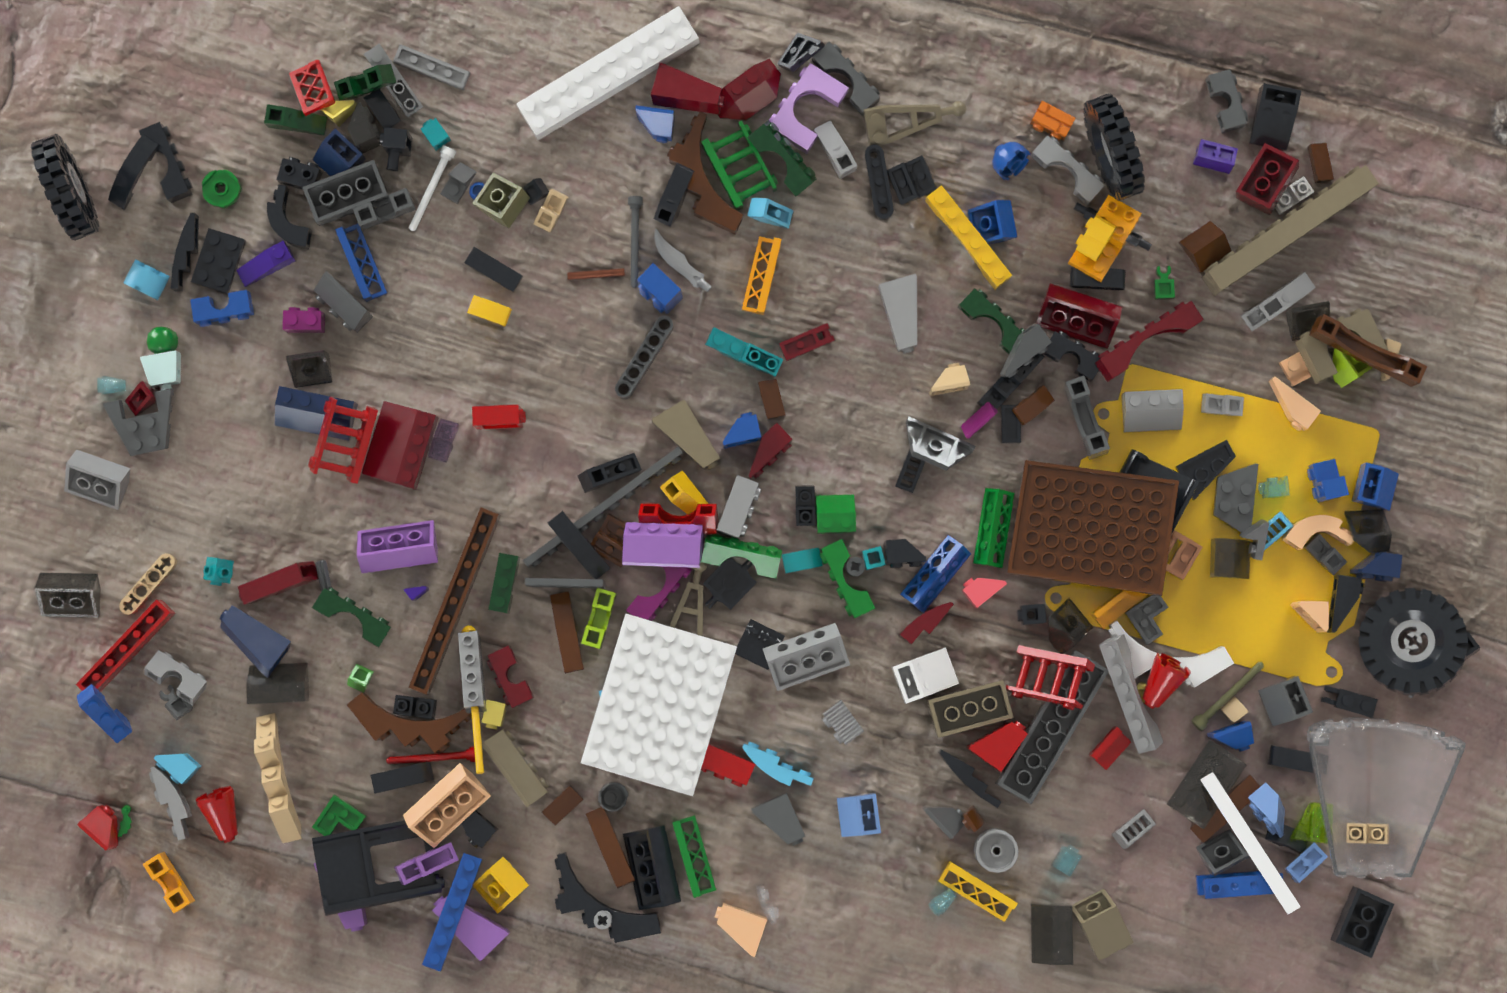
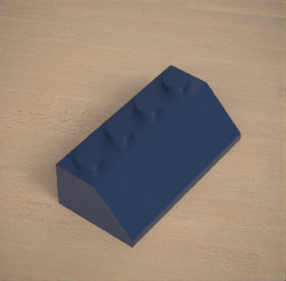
M279 386L275 402V426L319 435L326 413L324 412V405L331 396ZM335 398L337 400L336 405L357 410L358 404L356 402ZM334 412L331 423L353 429L355 417ZM329 431L327 436L350 441L351 436Z

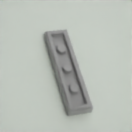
M401 44L393 60L395 64L460 90H464L471 74L469 71Z

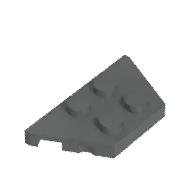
M910 416L906 420L911 455L945 471L973 453L976 447Z
M1256 463L1217 477L1213 516L1241 533L1252 526L1258 464Z

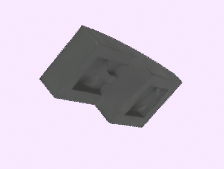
M1316 533L1304 545V548L1332 575H1335L1347 563L1342 555L1335 548H1332L1319 533Z

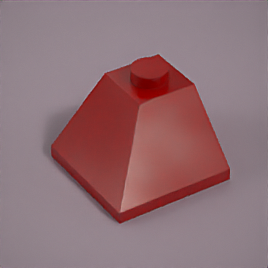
M100 805L85 816L77 825L107 851L118 846V823L114 810L107 805Z

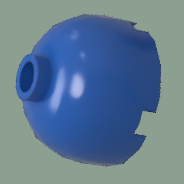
M1017 142L1000 144L994 151L992 165L996 173L1003 180H1009L1008 176H1011L1013 173L1014 176H1017L1029 162L1027 156L1031 153Z

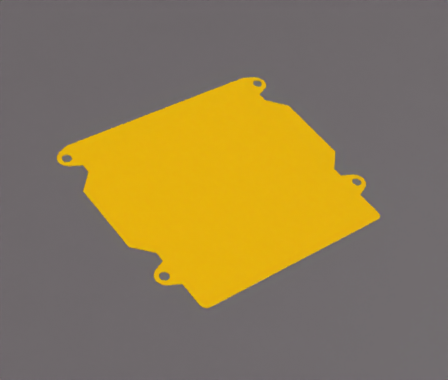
M1129 365L1125 372L1119 399L1099 403L1093 409L1098 425L1110 433L1108 437L1110 450L1108 454L1089 460L1088 456L1083 458L1079 467L1119 473L1131 449L1146 455L1150 460L1177 472L1175 466L1225 440L1228 441L1236 456L1195 500L1190 499L1174 529L1201 545L1202 549L1184 580L1166 571L1163 595L1161 597L1169 608L1153 618L1163 633L1162 636L1153 642L1200 655L1223 646L1234 664L1252 668L1258 662H1263L1264 668L1261 670L1263 672L1285 678L1299 676L1301 682L1315 686L1338 682L1343 676V669L1338 661L1326 653L1328 641L1354 626L1362 594H1360L1359 599L1335 633H1327V631L1317 633L1290 604L1298 601L1329 602L1330 613L1334 576L1356 577V574H1350V570L1373 552L1376 538L1361 514L1363 504L1352 502L1361 464L1366 462L1373 464L1380 437L1379 431L1369 426L1320 413L1307 430L1298 431L1291 426L1292 422L1287 419L1278 402L1139 365ZM1183 389L1184 410L1181 430L1124 432L1122 394L1124 392ZM1202 394L1244 397L1243 416L1201 413ZM1102 408L1109 411V417L1105 420L1098 416V412ZM1335 459L1339 476H1345L1349 495L1318 503L1312 494L1314 486L1312 480L1310 481L1308 478V466ZM1255 463L1258 464L1252 525L1261 519L1268 522L1280 511L1293 525L1304 518L1316 515H1328L1343 521L1339 528L1343 527L1352 533L1351 536L1355 538L1351 545L1346 546L1329 534L1317 533L1332 548H1335L1347 563L1335 575H1332L1304 547L1301 550H1296L1284 542L1282 538L1285 534L1264 550L1262 560L1253 559L1249 554V545L1253 540L1242 538L1239 536L1241 532L1213 516L1217 477ZM1279 518L1276 520L1283 529L1286 527ZM1273 523L1270 525L1277 534L1280 532ZM1268 530L1267 534L1272 539L1274 536ZM1177 540L1168 555L1167 564H1170L1182 543L1181 541ZM1071 583L1050 588L1045 594V602L1052 611L1062 618L1101 628L1091 614L1121 590ZM1055 592L1059 593L1062 597L1061 602L1058 604L1052 603L1050 599L1051 595ZM1148 594L1146 597H1144V598H1143L1141 601H1139L1137 604H1139L1140 602H1142L1143 600H1145L1146 598H1148V597L1151 596L1152 594ZM1125 613L1115 620L1119 622L1129 636L1142 639ZM1330 666L1337 669V675L1333 678L1328 677L1326 674V669Z

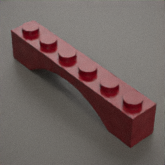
M1184 301L1174 307L1176 311L1171 314L1167 311L1159 317L1160 321L1157 323L1152 321L1145 325L1143 332L1136 331L1129 336L1130 340L1126 343L1122 340L1113 346L1115 350L1111 352L1106 350L1098 356L1100 359L1095 364L1105 380L1109 382L1129 368L1133 354L1144 340L1162 333L1183 334L1203 321V317L1193 302L1190 301L1187 304Z

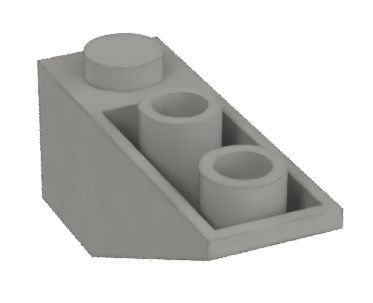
M831 121L813 129L818 134V139L839 179L857 171V164Z

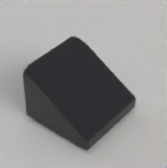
M541 178L533 179L523 187L530 197L528 200L530 205L543 199L549 193Z

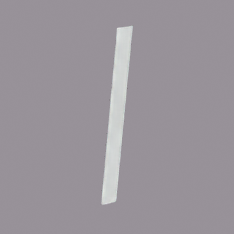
M1212 772L1200 779L1286 913L1290 914L1300 908L1299 903L1214 773Z

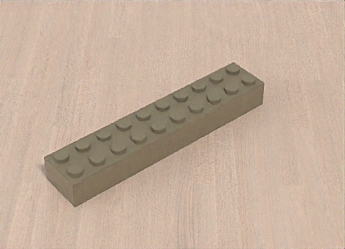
M1366 165L1362 168L1359 166L1355 167L1344 177L1342 176L1329 186L1330 189L1326 187L1313 197L1314 200L1309 198L1298 207V211L1295 208L1282 218L1283 221L1280 219L1275 221L1267 228V232L1262 230L1251 239V243L1247 240L1235 250L1236 253L1231 251L1219 260L1220 264L1216 261L1204 271L1205 275L1202 277V280L1211 293L1216 296L1371 191L1379 184Z

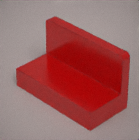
M1114 726L1088 755L1102 768L1107 770L1130 745L1131 741L1117 726Z

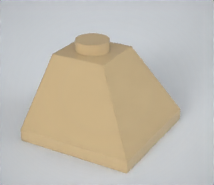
M959 363L949 364L948 368H945L931 388L929 396L967 390L970 386V381L965 365L960 366Z

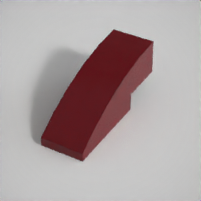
M949 602L928 610L907 625L899 636L911 645L923 630L930 634L954 604Z

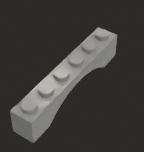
M1125 635L1108 638L1099 647L1138 754L1156 750L1163 743V739L1157 724L1147 712L1139 695L1132 669L1131 652Z

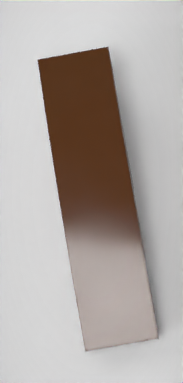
M569 591L550 595L564 672L566 674L584 670Z
M1248 775L1231 789L1227 795L1240 812L1250 803L1248 797L1261 786L1251 775ZM1215 804L1190 829L1204 843L1227 823V820Z
M600 807L586 813L617 889L634 882V876L606 810Z

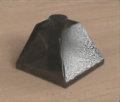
M1383 509L1345 511L1344 515L1355 542L1369 553L1390 551L1392 533Z
M1070 598L1064 601L1048 617L1049 641L1061 654L1076 646L1094 628Z

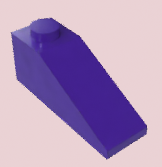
M281 241L264 250L236 271L244 286L247 287L296 262L288 244Z

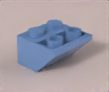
M1265 782L1248 797L1251 803L1249 807L1253 810V815L1260 822L1263 820L1266 824L1265 827L1272 835L1276 833L1281 838L1284 833L1285 808L1279 795Z
M875 793L837 798L842 837L881 833Z

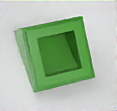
M356 664L348 678L347 685L360 692H365L374 671Z

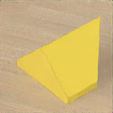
M354 100L335 101V104L320 109V111L340 127L357 109V104Z

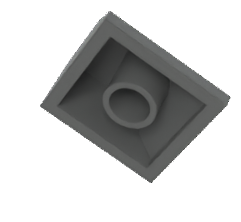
M924 806L922 808L950 839L964 826L962 822L964 820L962 814L964 813L959 808L956 810L953 807Z

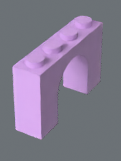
M811 63L808 68L804 67L799 74L800 80L798 83L794 82L789 89L790 95L787 99H782L778 106L780 110L777 114L773 113L769 119L770 122H773L778 127V132L782 137L787 138L791 145L805 154H808L816 142L818 134L797 121L793 113L796 102L806 95H818L834 106L839 107L849 87Z

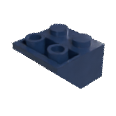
M335 128L322 141L312 160L329 176H333L361 165L366 158Z
M1386 552L1371 553L1350 570V574H1356V577L1362 579H1374L1375 577V581L1393 582V578H1400L1403 555Z

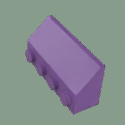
M434 520L358 531L357 559L361 573L437 563L438 547Z
M626 522L623 536L622 565L700 568L704 544L703 525Z

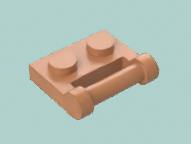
M1174 530L1171 535L1169 553L1177 540L1182 543L1170 564H1167L1166 571L1184 580L1200 553L1202 546Z

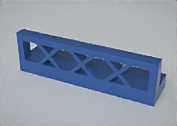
M359 224L346 229L343 227L335 229L363 299L368 302L388 294ZM357 229L359 238L357 242L349 240L347 233ZM358 247L366 250L364 260L357 258L355 255ZM365 264L373 267L371 277L365 276L362 272ZM372 281L378 283L382 291L371 294L369 288Z
M948 535L900 595L924 613L971 553L961 543ZM950 542L953 543L955 546L951 551L946 552V547ZM937 559H941L939 566L934 567V562ZM929 573V578L922 582V577ZM917 588V593L913 598L908 596L912 589Z

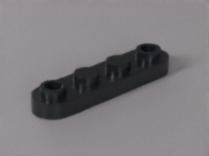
M873 144L866 148L864 156L874 213L880 220H887L892 216L894 208L883 149L879 145ZM874 152L877 154V157L872 158L870 154ZM881 208H886V209H887V213H885V214L881 213V212H880V209H881Z

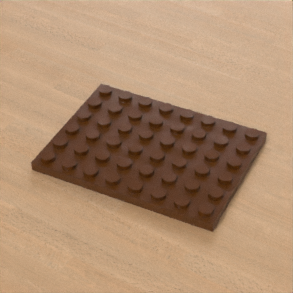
M1025 460L1007 573L1162 596L1179 481Z

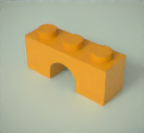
M165 852L159 853L143 863L151 879L156 880L165 893L163 898L173 914L195 901Z

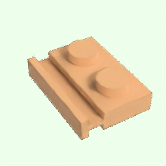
M1300 352L1279 362L1292 387L1311 377Z

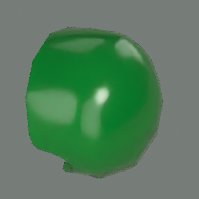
M161 326L153 328L148 333L146 343L148 349L154 354L175 351L178 347V337L172 329Z

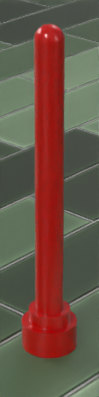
M469 747L466 751L394 756L388 757L386 762L389 765L457 759L475 762L474 747Z

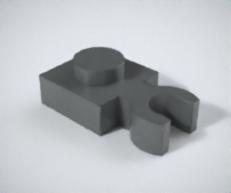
M169 685L167 689L170 694L166 695L163 691H160L159 696L162 700L168 701L165 703V708L177 721L192 711L193 707L176 696L174 688Z

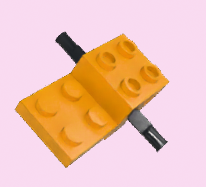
M1110 195L1107 196L1099 211L1091 207L1087 208L1078 202L1075 205L1074 210L1083 214L1084 218L1089 220L1092 217L1094 219L1098 215L1117 226L1097 261L1075 250L1068 262L1069 265L1102 282L1126 242L1136 247L1140 246L1147 251L1150 250L1152 244L1143 240L1141 235L1133 231L1142 215L1141 212L1121 201H1117V199Z

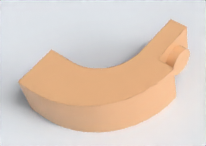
M1316 515L1296 522L1285 533L1282 540L1296 550H1301L1307 540L1317 532L1329 534L1346 546L1351 545L1355 538L1351 536L1352 533L1343 527L1339 528L1343 522L1340 519L1328 515Z

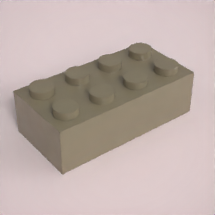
M1003 680L927 700L937 738L1014 718Z

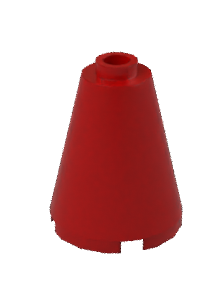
M1157 653L1142 697L1144 704L1152 709L1155 707L1159 708L1190 676L1191 671L1185 666L1183 669L1180 666L1181 662L1163 653L1160 656Z
M221 787L213 790L208 795L204 793L195 799L196 804L220 841L223 840L224 843L233 841L238 834L233 787Z

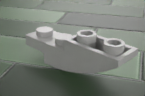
M380 44L364 53L372 67L391 64L397 83L386 86V88L407 118L423 108Z
M1303 272L1242 314L1241 317L1249 329L1254 331L1288 309L1316 287L1306 272Z
M158 766L151 767L149 776L151 782L156 787V791H154L157 802H160V805L168 804L169 806L167 807V813L169 818L173 820L172 832L174 837H177L178 841L189 838L190 835L185 818L192 817L185 796L166 771L161 770Z

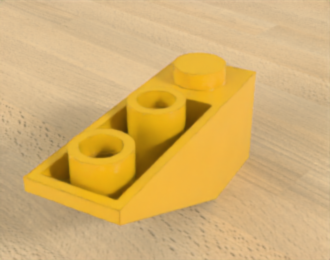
M683 470L660 486L668 499L686 514L693 512L697 504H709Z

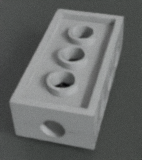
M836 623L763 648L777 691L850 665Z

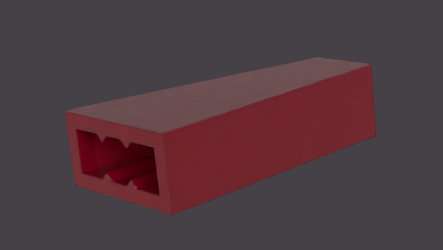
M659 63L651 92L653 105L720 114L721 107L724 108L726 99L723 96L722 88L664 63Z
M314 561L300 562L237 586L238 594L244 605L252 604L319 580Z

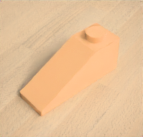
M1272 377L1269 383L1287 419L1292 422L1291 426L1298 431L1307 430L1321 410L1277 377Z

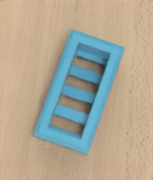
M1282 511L1268 521V530L1274 537L1271 539L1267 534L1266 540L1268 542L1265 544L1264 550L1293 527V524ZM1278 518L1285 524L1286 527L1284 529L1276 521ZM1272 523H1273V524L1278 528V530L1280 531L1278 534H1277V533L1275 532V530L1270 526Z

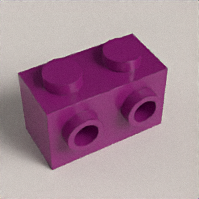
M289 307V310H283L282 329L287 333H325V313L315 307L308 308V311H300V308Z

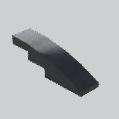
M190 213L176 248L171 276V289L174 291H183V273H191V254H198L199 216L195 213Z
M1038 353L1032 357L1034 360L1026 366H1020L1014 376L1010 378L1008 376L1000 377L977 403L982 407L987 402H990L998 409L1045 356Z
M563 510L547 522L594 579H598L611 569Z
M939 750L938 753L948 767L968 788L996 808L1000 806V800L985 792L988 785L972 776L975 768L947 752Z

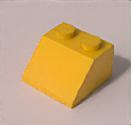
M504 857L498 860L473 884V887L497 914L529 886L525 879Z

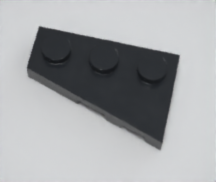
M1225 440L1175 466L1178 473L1200 481L1191 497L1192 500H1195L1236 456L1228 441Z

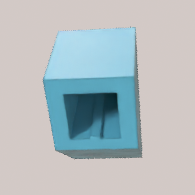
M188 753L156 755L154 757L157 761L156 765L163 771L167 770L171 774L170 778L177 784H186L202 767Z

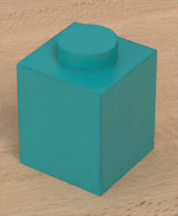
M436 118L434 120L429 119L422 125L421 131L435 151L451 141Z
M881 546L861 552L866 571L886 565Z

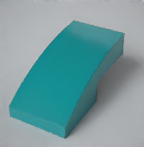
M819 547L782 554L785 574L822 567Z

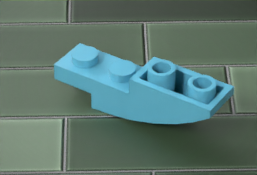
M748 742V745L743 744L742 748L749 758L772 778L788 786L791 785L793 779L811 786L814 779L810 777L811 773L802 769L796 772L792 770L793 766L783 762L781 765H778L780 759L779 756H776L778 752L768 748L765 752L758 749L760 745Z

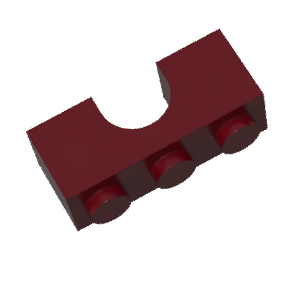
M508 645L487 655L489 660L486 662L490 670H494L497 675L495 681L499 689L503 688L505 692L503 698L507 706L511 705L514 708L534 698L526 680L515 684L508 678V670L518 663L511 646Z

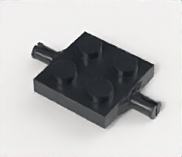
M731 557L726 559L703 583L712 594V597L705 605L711 609L719 601L731 610L757 583L748 572L753 563L747 559L741 565Z

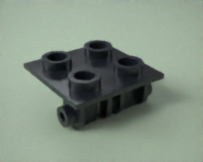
M750 619L737 645L735 654L768 670L769 667L763 648L782 642L785 635Z

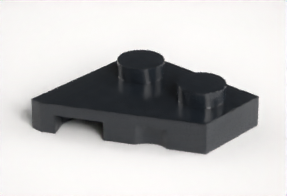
M797 32L777 64L783 69L794 72L824 48L825 44L820 40Z

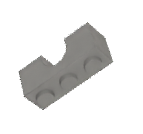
M158 650L145 666V675L160 685L168 677L178 678L181 684L177 688V696L193 706L207 687L205 677L190 671L186 664L176 662L169 653H163Z

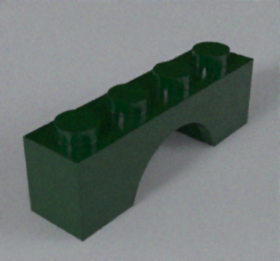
M768 120L747 138L759 152L773 151L784 159L787 166V175L784 183L796 197L817 180L815 172L803 163L802 156L798 152H794L790 147L791 143L789 140L782 137L778 132V127Z
M974 288L959 304L958 308L971 320L979 317L994 320L1002 332L1000 347L1009 355L1018 335L1025 330L1014 325L1016 322L1009 315H1003L1000 312L1002 309L996 303H990L986 299L988 296L979 289L977 291Z
M329 587L327 590L324 588L312 609L327 618L340 612L353 614L361 622L363 628L362 638L379 648L391 628L388 626L390 622L382 617L376 619L371 616L373 612L365 607L359 609L354 606L356 604L355 601L348 597L345 599L339 597V592Z

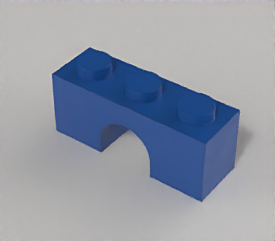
M248 290L228 293L229 303L221 310L215 308L214 301L209 296L190 299L193 321L198 325L200 324L201 327L212 325L211 322L216 321L228 323L230 319L238 318V320L249 319V316L254 315L251 293Z
M93 684L77 695L79 707L116 743L132 732L129 720L118 709L113 710L106 702L105 696Z

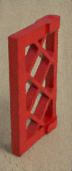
M314 60L308 63V65L289 73L305 116L335 104V99L320 60ZM317 69L318 74H312L311 71ZM304 75L301 82H298L297 77ZM308 77L315 78L312 85L304 84ZM319 79L322 80L323 88L316 87ZM302 87L309 89L305 96H303L301 91ZM313 90L320 91L316 99L310 97ZM324 93H326L328 98L321 100ZM307 101L314 102L313 105L307 107Z

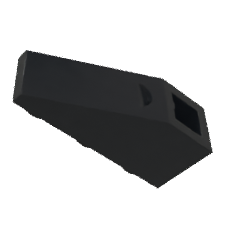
M679 163L676 164L654 216L655 220L669 227L672 226L679 216L694 170Z

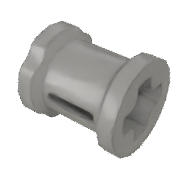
M601 910L594 917V924L598 929H606L612 923V915L608 911ZM600 915L602 917L607 916V924L604 922L599 923Z

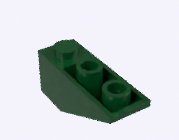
M267 104L264 123L268 128L325 136L328 117L314 113L305 116L301 110Z

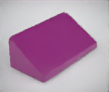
M990 402L984 404L961 425L967 439L973 436L998 413L997 409Z

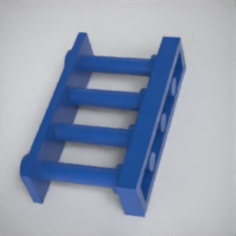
M1260 871L1220 873L1216 876L1211 874L1196 875L1197 895H1205V899L1274 894Z

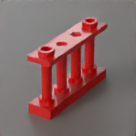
M330 397L329 401H326L324 405V412L326 413L314 456L310 457L308 467L313 474H317L319 468L343 473L347 476L349 482L358 484L378 410L367 406L366 410L363 411L336 405L337 400L334 397ZM334 412L361 419V428L356 430L332 424ZM332 431L356 437V447L349 448L326 442L328 432ZM324 449L349 455L352 458L351 465L342 466L321 461Z
M1019 645L1017 653L1023 657L1024 661L1016 687L1006 685V690L1012 693L1011 696L1018 699L1028 697L1061 704L1069 710H1074V708L1082 709L1083 705L1075 700L1082 674L1085 671L1093 672L1095 664L1086 658ZM1036 660L1041 665L1033 691L1023 689L1030 665ZM1056 664L1058 669L1050 694L1041 693L1048 666ZM1070 667L1074 668L1075 674L1067 698L1060 697L1058 693L1065 670Z

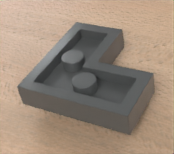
M1151 595L1125 612L1146 645L1163 635L1153 618L1169 607L1159 595Z

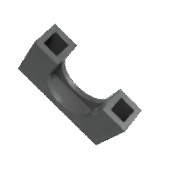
M1085 376L1066 381L1064 390L1089 460L1108 454L1110 447L1104 430H1100L1090 402L1091 393Z

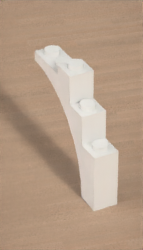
M1118 621L1109 624L1110 629L1108 632L1111 637L1125 635L1131 652L1134 679L1150 670L1157 653L1137 643L1125 632ZM1223 646L1193 657H1173L1181 662L1180 666L1183 669L1186 666L1191 671L1190 676L1184 681L1187 686L1191 685V687L1200 685L1234 664Z

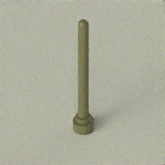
M1258 662L1203 715H1196L1191 720L1194 726L1202 732L1207 727L1208 720L1264 668V663Z

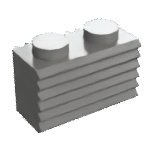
M842 700L822 713L824 715V718H822L823 722L828 728L832 726L836 733L833 735L839 744L843 742L847 745L864 732Z

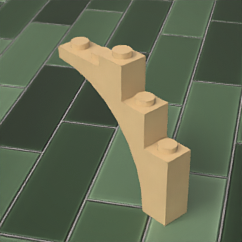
M276 714L256 717L254 754L261 767L262 785L269 799V815L282 843L302 839L301 823L291 798L284 771Z

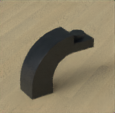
M278 184V189H275L273 195L275 203L267 202V216L270 225L276 234L288 244L309 250L312 230L307 227L293 225L288 221L286 206L289 188Z

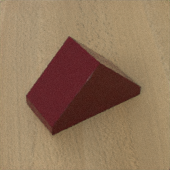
M141 381L125 400L135 416L156 403L155 391L144 381Z

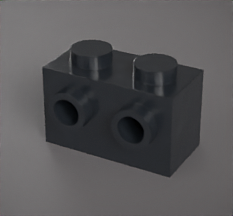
M289 157V160L283 158L276 180L280 184L303 190L302 187L320 181L323 172L314 163L307 162L306 165L293 157Z

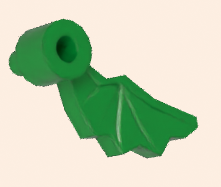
M125 805L121 810L123 820L120 822L118 837L127 834L128 829L131 828L132 820L128 815L131 812L129 805Z

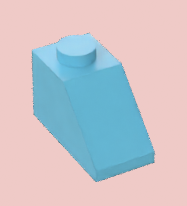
M752 198L747 216L763 223L789 228L793 210L768 198Z

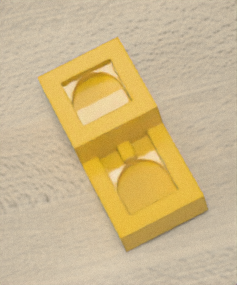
M474 295L467 313L506 327L512 309Z

